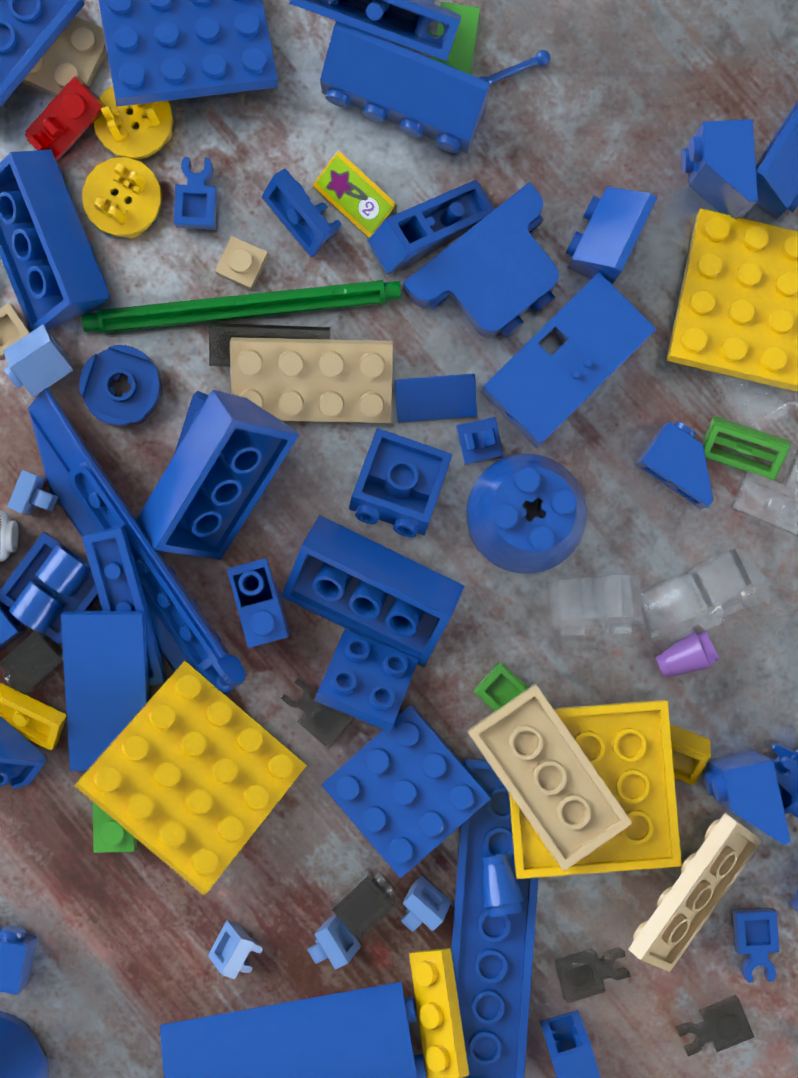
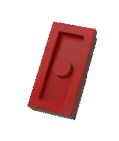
M74 76L27 128L24 135L36 150H52L55 160L58 162L102 114L101 108L106 105L80 77Z

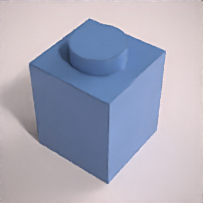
M44 324L3 350L8 366L4 368L5 373L17 388L24 385L32 397L74 371L66 353Z

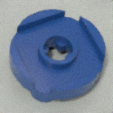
M114 345L108 347L109 349L103 350L98 355L94 354L85 363L79 381L81 396L84 398L89 411L97 419L113 426L124 427L143 423L156 409L161 398L162 382L159 369L146 354L127 345ZM122 375L128 376L127 383L131 385L130 391L124 392L122 397H117L116 390L111 387L112 381H119Z

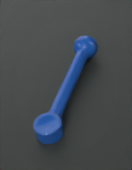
M540 50L531 59L490 76L479 77V79L492 84L535 65L545 66L550 62V54L546 50Z

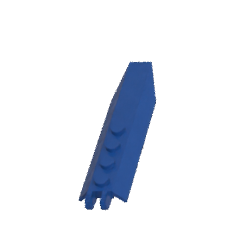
M44 388L28 407L50 491L52 494L59 496V504L81 536L125 525L161 654L174 672L186 661L212 683L218 691L220 690L224 695L228 694L233 689L232 686H239L246 680L245 677L247 675L245 674L244 667L241 666L242 663L238 657L228 654L229 652L223 645L221 638L207 622L199 610L196 601L190 597L181 584L174 569L166 562L160 551L154 550L130 507L50 390Z

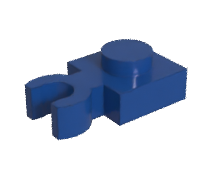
M184 157L181 169L187 179V185L175 184L173 224L176 228L216 230L217 188L216 186H206V183L211 180L214 173L213 164L210 158H205L204 169L200 173L191 172L190 158Z
M774 908L732 910L735 951L739 955L747 954L741 966L744 979L748 983H753L752 972L754 968L764 966L765 978L769 982L774 981L776 970L768 959V953L779 952L777 911Z

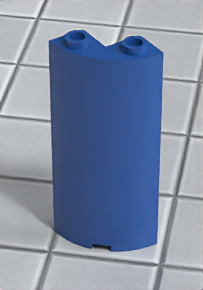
M402 982L162 1024L160 1025L164 1078H426L423 1053L415 1055L409 1023L417 1022L413 996L405 997Z

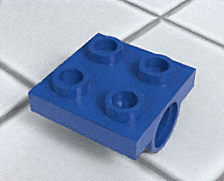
M43 532L0 589V601L10 608L9 611L14 617L29 628L39 633H44L59 645H62L61 614L64 611H88L99 597L89 563L47 532Z
M344 629L314 701L390 732L419 659Z

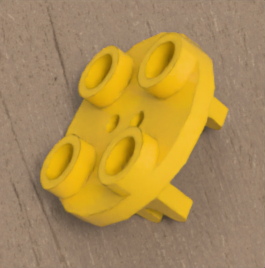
M113 85L106 89L99 98L106 106L101 108L102 114L94 121L95 133L104 147L117 158L128 157L134 160L148 158L161 150L172 139L173 116L168 101L117 107ZM133 110L132 115H128L127 112ZM134 125H139L137 130L133 129Z
M128 157L110 158L98 164L87 176L82 189L83 208L89 220L102 232L115 237H126L129 239L138 237L157 219L162 205L163 190L155 174L142 162ZM117 190L118 195L112 196L113 191ZM131 198L132 202L130 204H126V200Z

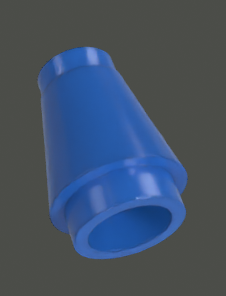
M507 854L482 858L484 864V908H488L490 917L521 912L520 901H523L524 898L511 865L508 862Z

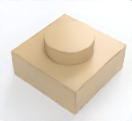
M231 235L215 269V273L253 291L269 256L268 252Z
M7 303L0 308L1 360L5 359L3 350L31 332L11 303Z

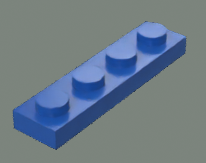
M125 525L83 535V544L102 610L145 611L149 686L164 683L167 679V674Z

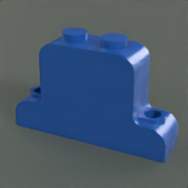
M290 0L289 2L291 5L447 61L462 18L459 14L434 4L435 0ZM438 21L442 23L444 33L440 36L433 35L429 30L431 22Z
M530 182L527 183L403 282V291L420 308H431L433 310L447 299H450L477 333L485 338H494L501 333L505 337L510 336L524 324V321L521 319L523 315L532 308L537 313L540 312L556 298L552 291L559 278L558 269L530 234L544 221L540 215L543 208L541 195Z

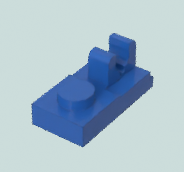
M286 168L273 175L261 196L311 258L317 255L325 241L334 236L341 227L339 219L332 223L326 221L323 214L328 206L323 202L314 206L301 184L291 176Z

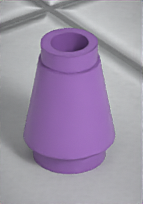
M706 630L698 634L693 631L662 652L663 654L656 656L665 679L671 676L712 668L711 663L720 660Z

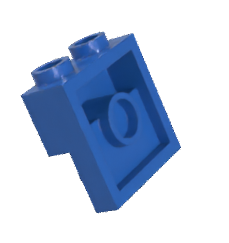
M377 428L352 493L349 510L355 511V517L364 523L376 524L378 520L394 525L393 530L402 536L415 537L417 533L425 536L453 454Z

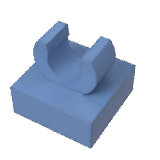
M22 470L7 508L28 515L33 514L36 506L54 511L59 496L43 490L47 481L46 478Z
M421 875L411 885L402 903L407 908L405 910L407 914L401 919V922L412 932L422 922L434 931L444 921L451 901Z
M339 912L329 917L314 934L317 938L315 940L316 944L309 947L307 951L315 964L328 958L336 970L348 964L361 948V945L342 912Z
M226 920L208 957L221 975L235 979L239 971L243 973L252 971L253 967L246 960L249 952L254 951L261 954L263 949L254 938L249 937L240 924Z

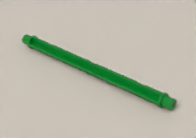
M383 280L98 309L97 313L82 314V327L84 332L100 331V333L386 304L387 300L401 299L400 281L384 282Z

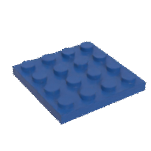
M98 0L117 107L276 88L278 85L262 0Z

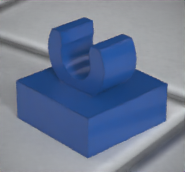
M496 417L456 425L464 465L504 456Z

